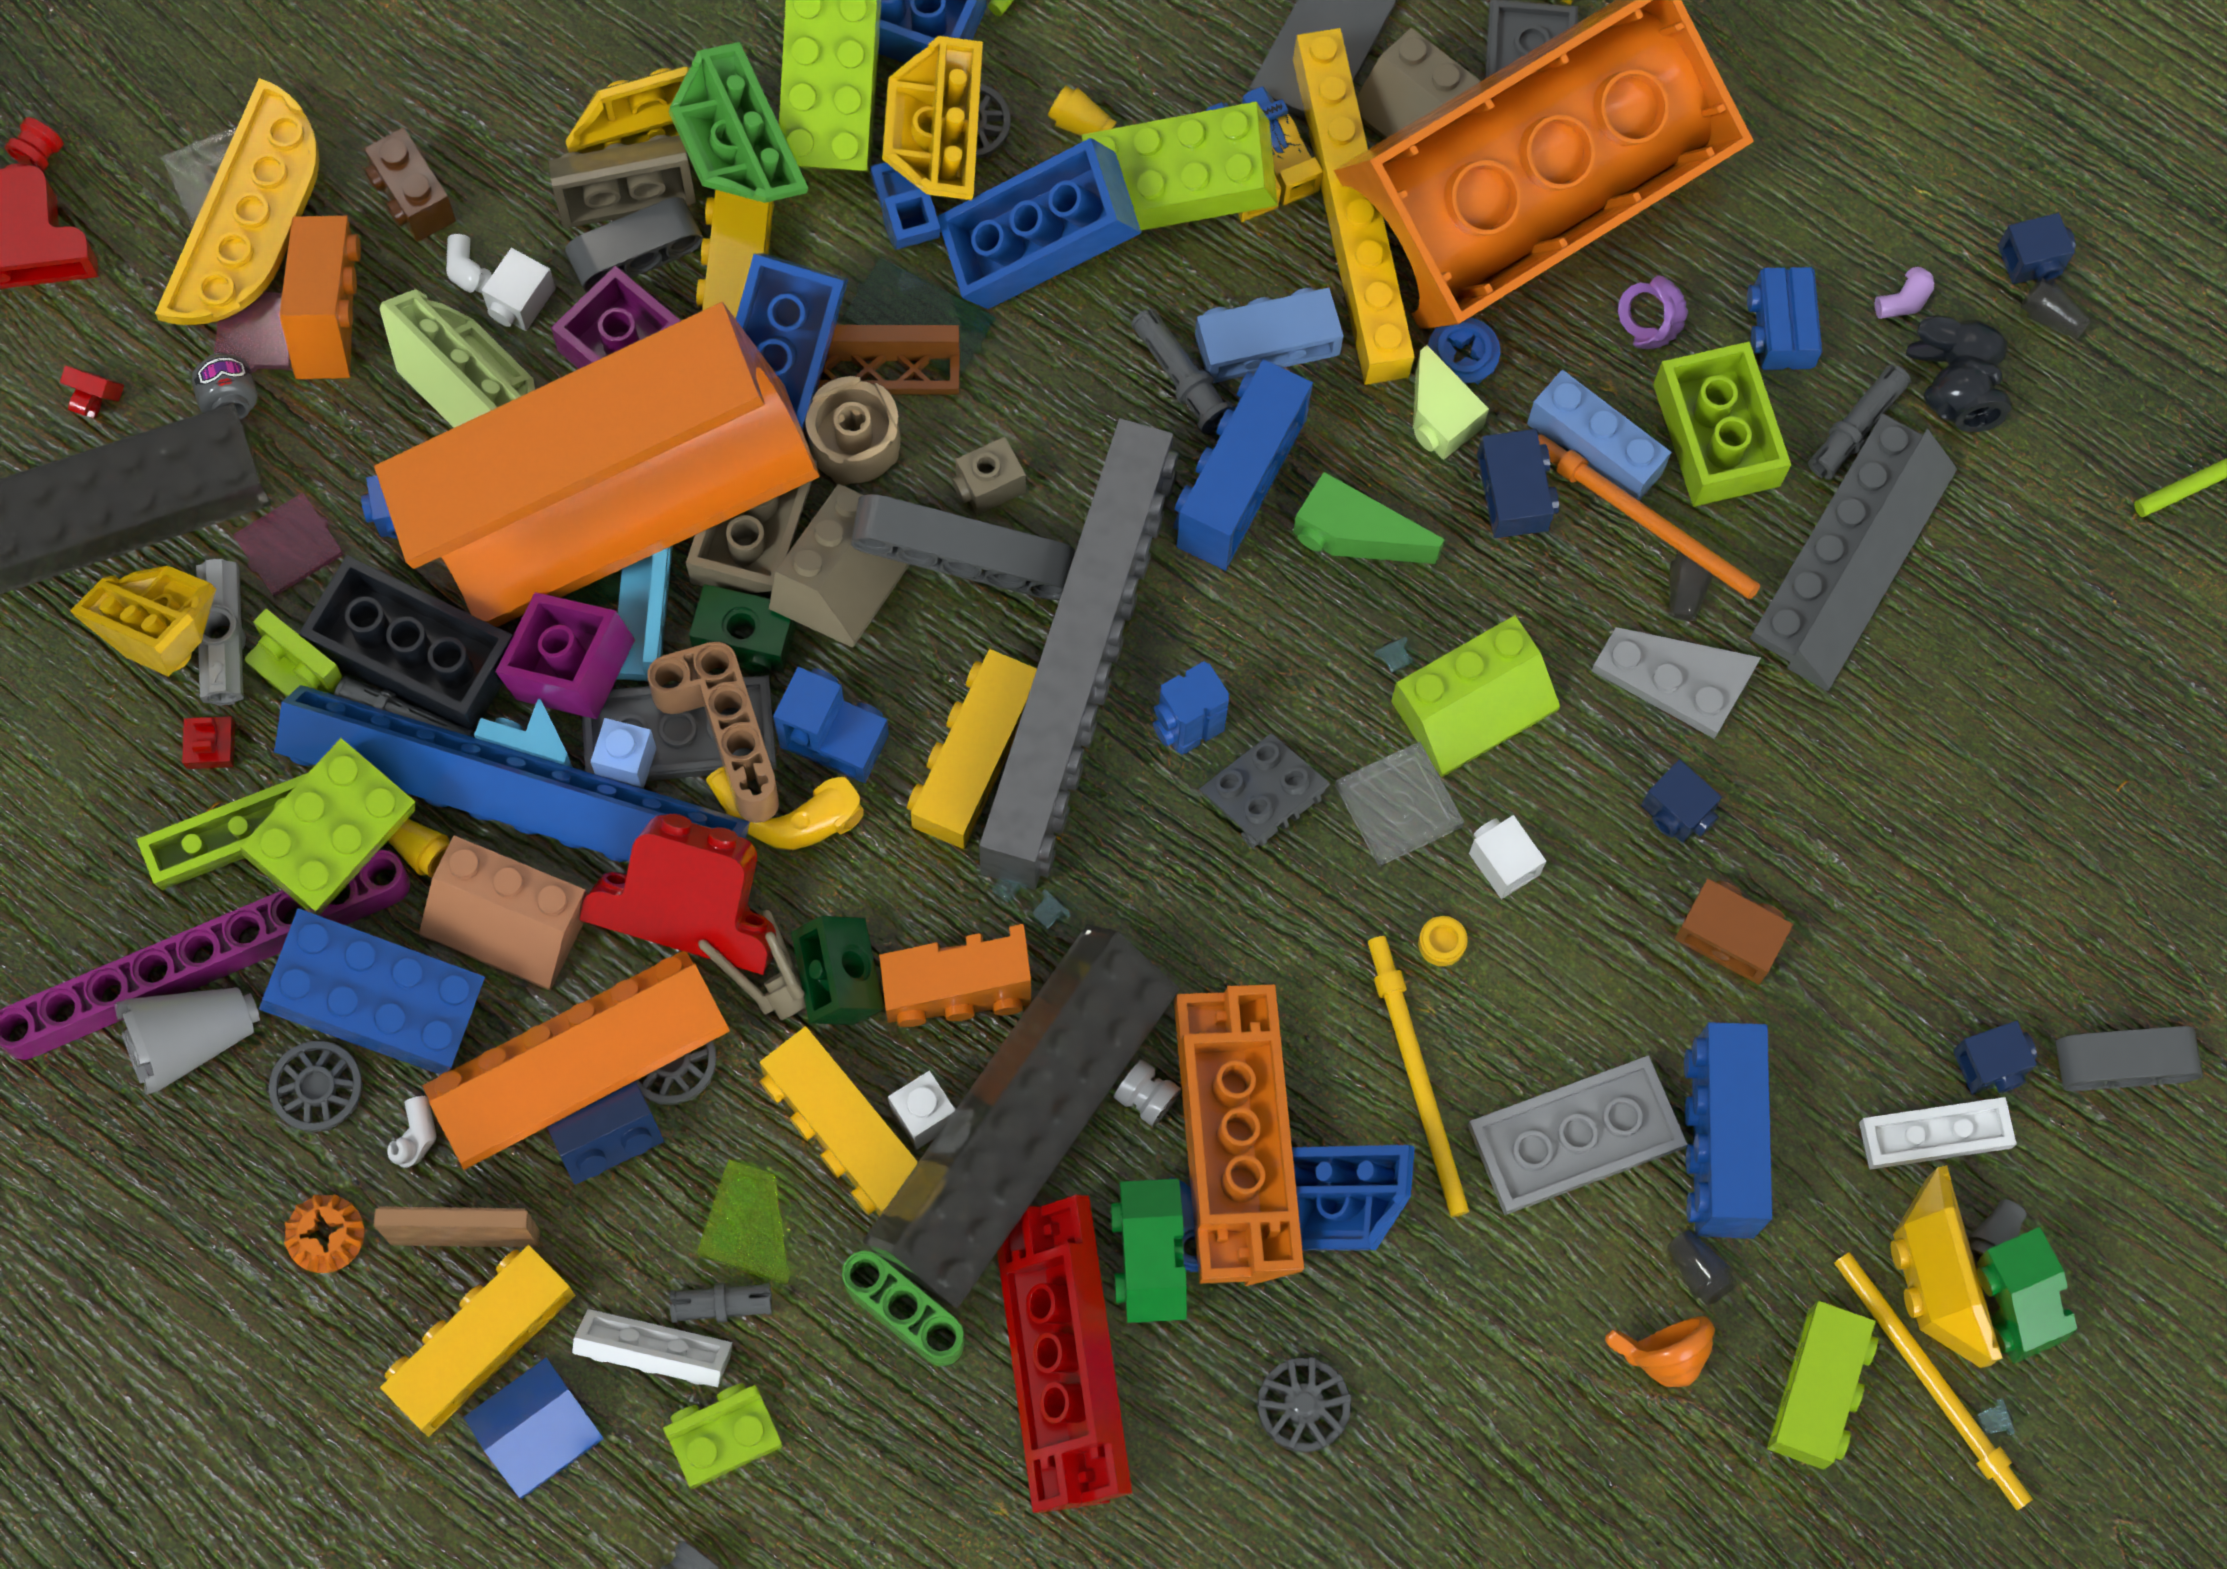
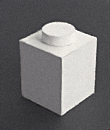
M511 248L481 291L488 309L487 312L495 321L507 327L514 324L527 331L556 288L550 268Z
M1514 815L1501 823L1497 818L1492 819L1474 833L1476 839L1473 841L1469 855L1501 899L1541 874L1546 860Z
M930 1070L888 1096L890 1111L916 1150L957 1125L956 1110Z

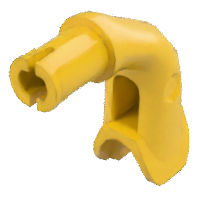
M720 767L707 777L706 782L727 815L745 820L740 816L736 808L724 767ZM836 777L823 782L813 790L814 797L791 813L771 818L765 822H750L747 834L776 849L796 850L816 844L836 832L841 835L853 829L862 819L864 809L860 805L859 794L849 780L845 777Z

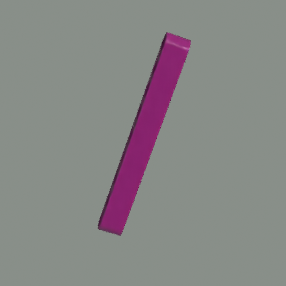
M379 850L344 888L351 890L349 898L339 905L329 904L319 916L347 925L403 900L409 892L411 883L409 875L397 855L390 851ZM388 869L396 871L395 878L389 884L383 886L374 884L375 878L380 872ZM281 890L6 1006L0 1010V1047L16 1059H31L123 1020V1018L117 1019L114 1004L124 999L187 993L279 954L292 925L284 924L286 914L294 908L303 907L285 891ZM259 927V934L255 940L246 944L239 943V937L245 929ZM205 946L214 947L213 954L207 961L193 963L194 955L200 948ZM161 965L168 967L163 979L154 983L148 982V975L152 969ZM121 985V992L115 1000L102 1002V995L108 987ZM68 1004H75L74 1013L68 1020L56 1022V1015L60 1008ZM20 1024H28V1031L24 1038L19 1041L10 1042L9 1038L12 1030Z

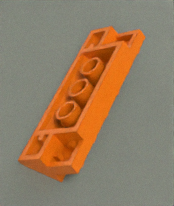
M681 951L672 957L663 959L643 972L617 983L614 987L574 1005L571 1009L528 1029L523 1034L485 1051L482 1055L461 1066L441 1074L432 1081L422 1085L455 1155L463 1170L730 1032L697 966L695 963L693 964L687 952Z
M1275 984L1227 986L1225 992L1176 994L1174 1009L1199 1284L1245 1282V1286L1303 1272L1304 1262Z

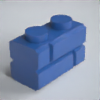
M1792 267L1789 270L1785 268H1764L1760 270L1755 284L1749 285L1747 292L1748 311L1756 312L1757 326H1753L1751 330L1753 353H1760V364L1763 370H1784L1785 368H1790V370L1812 369L1816 366L1822 353L1815 270L1812 267Z
M1203 661L1185 671L1184 678L1178 675L1162 684L1159 704L1154 706L1158 720L1153 722V727L1158 738L1165 747L1172 744L1175 751L1181 755L1198 747L1201 744V739L1208 741L1225 731L1229 693L1210 663L1208 664Z

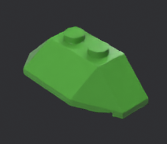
M736 42L699 50L670 106L669 114L702 186L763 203L807 193L808 186L741 43Z

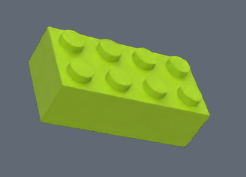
M786 0L779 126L800 168L870 172L872 165L881 0Z
M1257 101L1082 135V142L1092 138L1116 152L1141 231L1278 206L1270 121Z

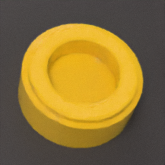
M1448 916L1434 917L1426 922L1418 939V947L1424 959L1433 965L1442 967L1450 966L1459 961L1468 943L1467 933L1463 925L1456 919Z

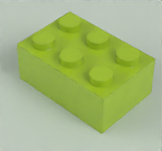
M1750 341L1662 361L1653 386L1693 507L1781 487L1791 467V462Z
M340 738L240 846L242 856L304 909L319 916L415 811V801Z

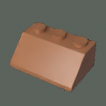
M453 836L432 877L419 935L429 941L551 991L584 922L579 919L582 903L587 893L583 888Z

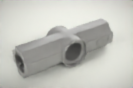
M224 559L205 560L204 563L196 565V576L210 582L216 588L202 642L198 645L200 699L203 703H211L218 706L232 705L244 699L242 650L245 647L246 636L241 624L240 567L237 562H230ZM230 626L229 631L223 637L217 639L210 638L216 628Z

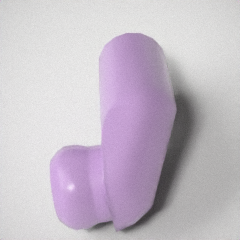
M1922 267L1911 268L1905 275L1908 279L1905 281L1900 293L1875 298L1877 317L1882 319L1915 314L1921 311L1934 290L1933 275Z

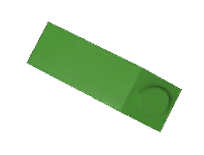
M1323 472L1298 511L1293 529V534L1297 535L1299 541L1307 548L1318 552L1323 550L1332 556L1436 564L1440 558L1445 540Z

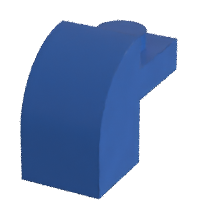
M886 162L871 166L870 174L883 212V222L893 248L898 250L940 238L941 228L931 196L924 193Z

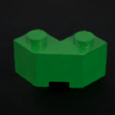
M1179 1178L1120 1182V1202H1111L1112 1232H1122L1124 1273H1114L1116 1303L1126 1304L1127 1323L1187 1320L1186 1267L1184 1266L1182 1239L1184 1229Z
M2041 1227L1985 1251L1977 1262L1979 1267L1977 1269V1276L1985 1293L1990 1297L1994 1296L2000 1306L1999 1310L1991 1318L2000 1351L2003 1354L2008 1353L2013 1364H2016L2066 1342L2077 1330L2074 1313L2069 1308L2064 1309L2059 1291L2068 1288L2065 1272Z

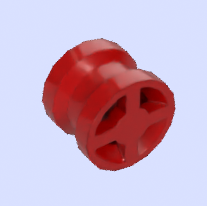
M25 117L20 124V134L17 138L9 139L5 145V150L19 164L37 167L44 173L49 165L48 158L52 153H58L63 147L64 142L57 133L44 123L31 117Z

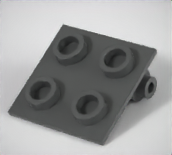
M1270 733L1199 790L1244 830L1241 833L1243 840L1249 847L1254 848L1258 844L1260 846L1267 844V840L1278 832L1277 826L1286 829L1289 826L1287 818L1290 817L1296 821L1300 818L1299 814L1312 804H1318L1322 800L1320 795L1326 791L1325 789L1330 784L1276 736Z

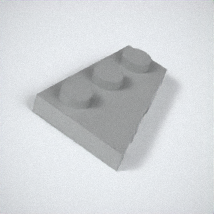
M1616 627L1591 671L1715 739L1761 657Z

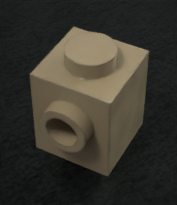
M1005 436L955 459L956 477L952 478L953 487L963 504L970 502L976 515L1026 493V474Z

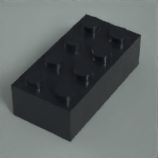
M348 555L344 558L299 632L302 638L334 662L338 668L383 690L393 691L397 697L454 724L474 731L478 726L480 718L484 717L503 684V681L495 671L513 637L510 633Z

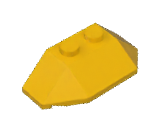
M937 36L928 44L926 49L911 58L888 78L882 160L927 195L966 200L973 199L983 42Z
M687 66L675 69L663 68L654 71L650 76L632 81L619 80L611 83L607 88L597 90L565 140L568 153L580 152L584 154L604 150L612 144L622 143L631 145L649 141L658 135H669L671 137L679 135L670 117L669 109L690 68Z
M162 566L135 571L120 579L116 575L103 577L70 612L126 658L169 677L173 672L180 670L189 662L192 652L202 642L216 588L210 582L170 566Z
M1948 1166L1938 1167L1926 1178L1893 1234L1894 1241H1891V1255L1898 1270L1903 1269L1908 1286L1904 1290L1906 1309L1911 1318L1917 1319L1919 1329L1976 1366L1984 1368L2002 1359V1355L1996 1340L1982 1287L1978 1280L1976 1266L1952 1186Z

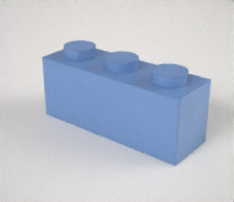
M1309 287L1297 290L1291 296L1274 300L1269 297H1262L1249 302L1246 306L1228 309L1227 307L1212 308L1203 315L1197 316L1195 338L1204 370L1212 376L1213 383L1244 377L1248 371L1255 373L1262 359L1284 368L1339 356L1343 332L1330 288L1316 290Z
M1561 370L1536 398L1527 422L1530 427L1537 429L1539 434H1543L1567 452L1574 450L1588 460L1589 467L1639 501L1661 477L1671 455L1670 450L1564 370Z

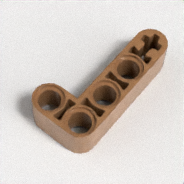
M709 642L655 659L647 672L655 706L667 714H679L705 707L740 816L754 823L765 822L771 819L779 807L775 776L736 655L732 648L725 643ZM715 668L726 669L724 673L719 675L708 674L709 671ZM669 681L681 682L674 688L662 687ZM727 708L739 709L733 715L726 716L720 714ZM740 748L753 750L746 756L733 755ZM756 779L760 794L752 795L748 781Z

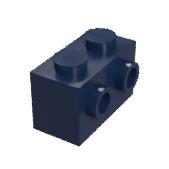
M1537 429L1482 436L1477 458L1493 538L1548 531L1553 515L1559 512V500L1555 486H1548L1546 472L1550 471V456L1547 445H1540Z
M636 1081L547 1127L574 1185L595 1177L603 1171L634 1156L643 1154L647 1150L665 1142Z

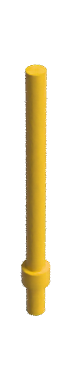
M1386 936L1372 938L1368 940V945L1378 975L1374 978L1379 998H1385L1450 1217L1461 1216L1469 1213V1208L1403 995L1407 988L1402 971L1395 968Z
M1848 1252L1835 1261V1266L1977 1456L1979 1461L1976 1465L1987 1480L1990 1478L1994 1479L2017 1511L2031 1502L2033 1498L2009 1467L2012 1461L2000 1446L1998 1448L1993 1446L1853 1255Z

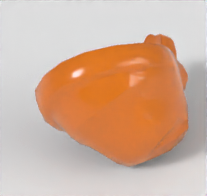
M1697 1316L1663 1328L1640 1341H1636L1625 1333L1612 1330L1605 1336V1341L1614 1351L1624 1355L1630 1365L1641 1367L1661 1385L1666 1387H1685L1693 1383L1700 1375L1712 1351V1338L1715 1328L1707 1316Z

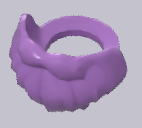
M1657 275L1650 283L1642 282L1635 284L1623 292L1618 305V315L1626 331L1635 336L1633 342L1635 348L1655 349L1668 345L1670 341L1677 338V334L1685 326L1688 309L1680 289L1666 277ZM1639 293H1651L1663 302L1664 321L1660 329L1642 327L1632 318L1630 311L1631 303Z

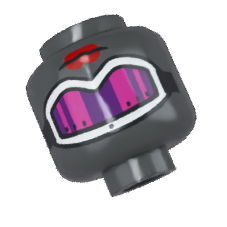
M225 353L212 354L200 362L192 372V386L198 407L203 415L221 423L240 421L248 415L257 403L258 392L251 368L247 361L239 356Z

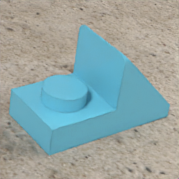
M541 699L537 700L526 731H523V727L520 724L509 719L496 718V721L493 722L480 718L474 734L475 738L572 767L569 756Z

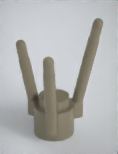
M764 910L762 915L774 925L777 938L773 932H768L765 937L781 972L764 983L768 991L765 994L706 940L699 941L698 946L756 1001L764 1015L774 1010L779 1019L783 1020L806 1007L804 1001L805 993L802 989L800 976L795 969L779 928L769 910Z

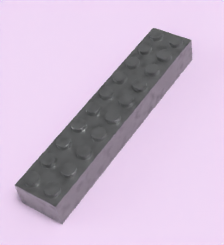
M1119 418L979 845L982 875L1036 890L1039 877L1048 878L1056 853V850H1053L1056 836L1053 834L1054 832L1063 833L1070 809L1067 806L1070 792L1067 790L1076 791L1083 770L1081 760L1084 748H1081V746L1087 748L1091 746L1097 725L1095 717L1098 705L1096 704L1103 705L1111 681V678H1108L1112 662L1117 663L1124 641L1122 633L1125 620L1130 621L1138 596V594H1135L1138 580H1143L1151 556V553H1149L1152 537L1157 538L1164 516L1162 511L1165 497L1170 498L1177 475L1175 467L1179 452L1172 451L1173 433Z

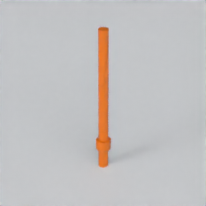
M1543 434L1538 435L1540 445H1547L1550 462L1557 466L1556 471L1572 483L1580 482L1749 600L1757 594L1760 589L1758 582L1589 467L1588 460L1574 450L1567 452Z

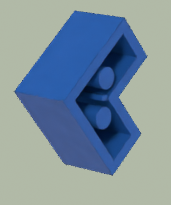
M797 667L773 715L780 748L862 783H866L889 736L887 719L883 718L884 715L881 711L865 703H858L855 706L845 702L842 685L838 684L837 678L817 668H813L810 672Z

